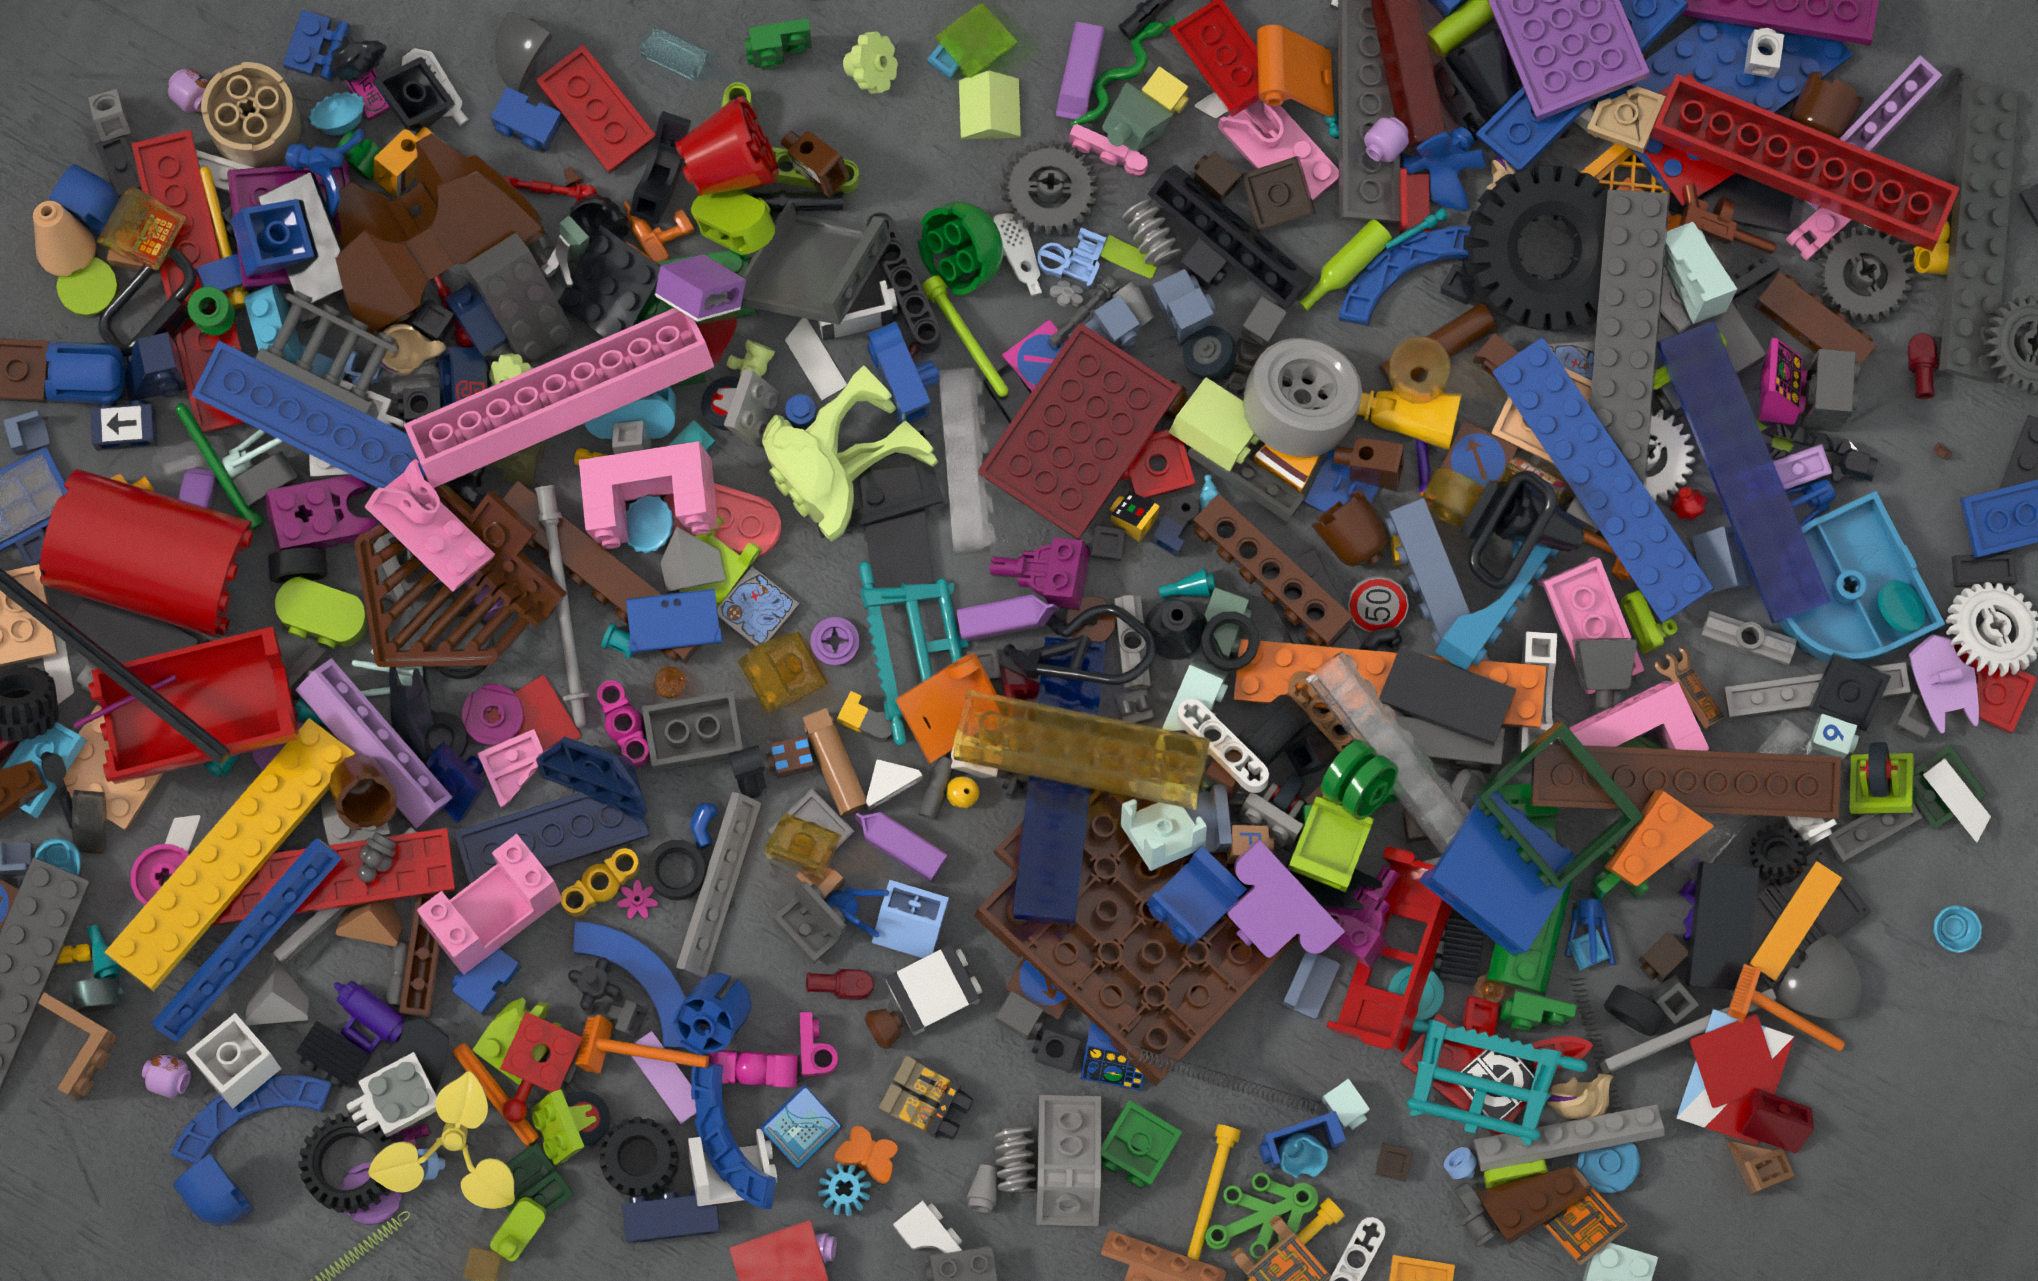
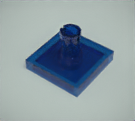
M444 741L436 747L425 766L453 797L443 808L459 823L466 818L487 785L477 776L483 771L481 761L477 757L470 756L464 762Z

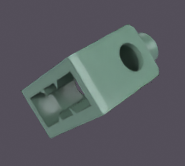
M1126 82L1102 129L1108 133V140L1112 145L1121 146L1124 144L1131 150L1138 151L1163 135L1173 113Z

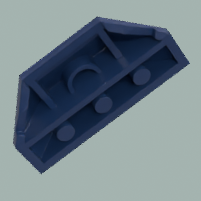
M564 736L536 758L541 776L546 780L643 816L648 812L633 762L625 755H615L605 751L600 746H591Z

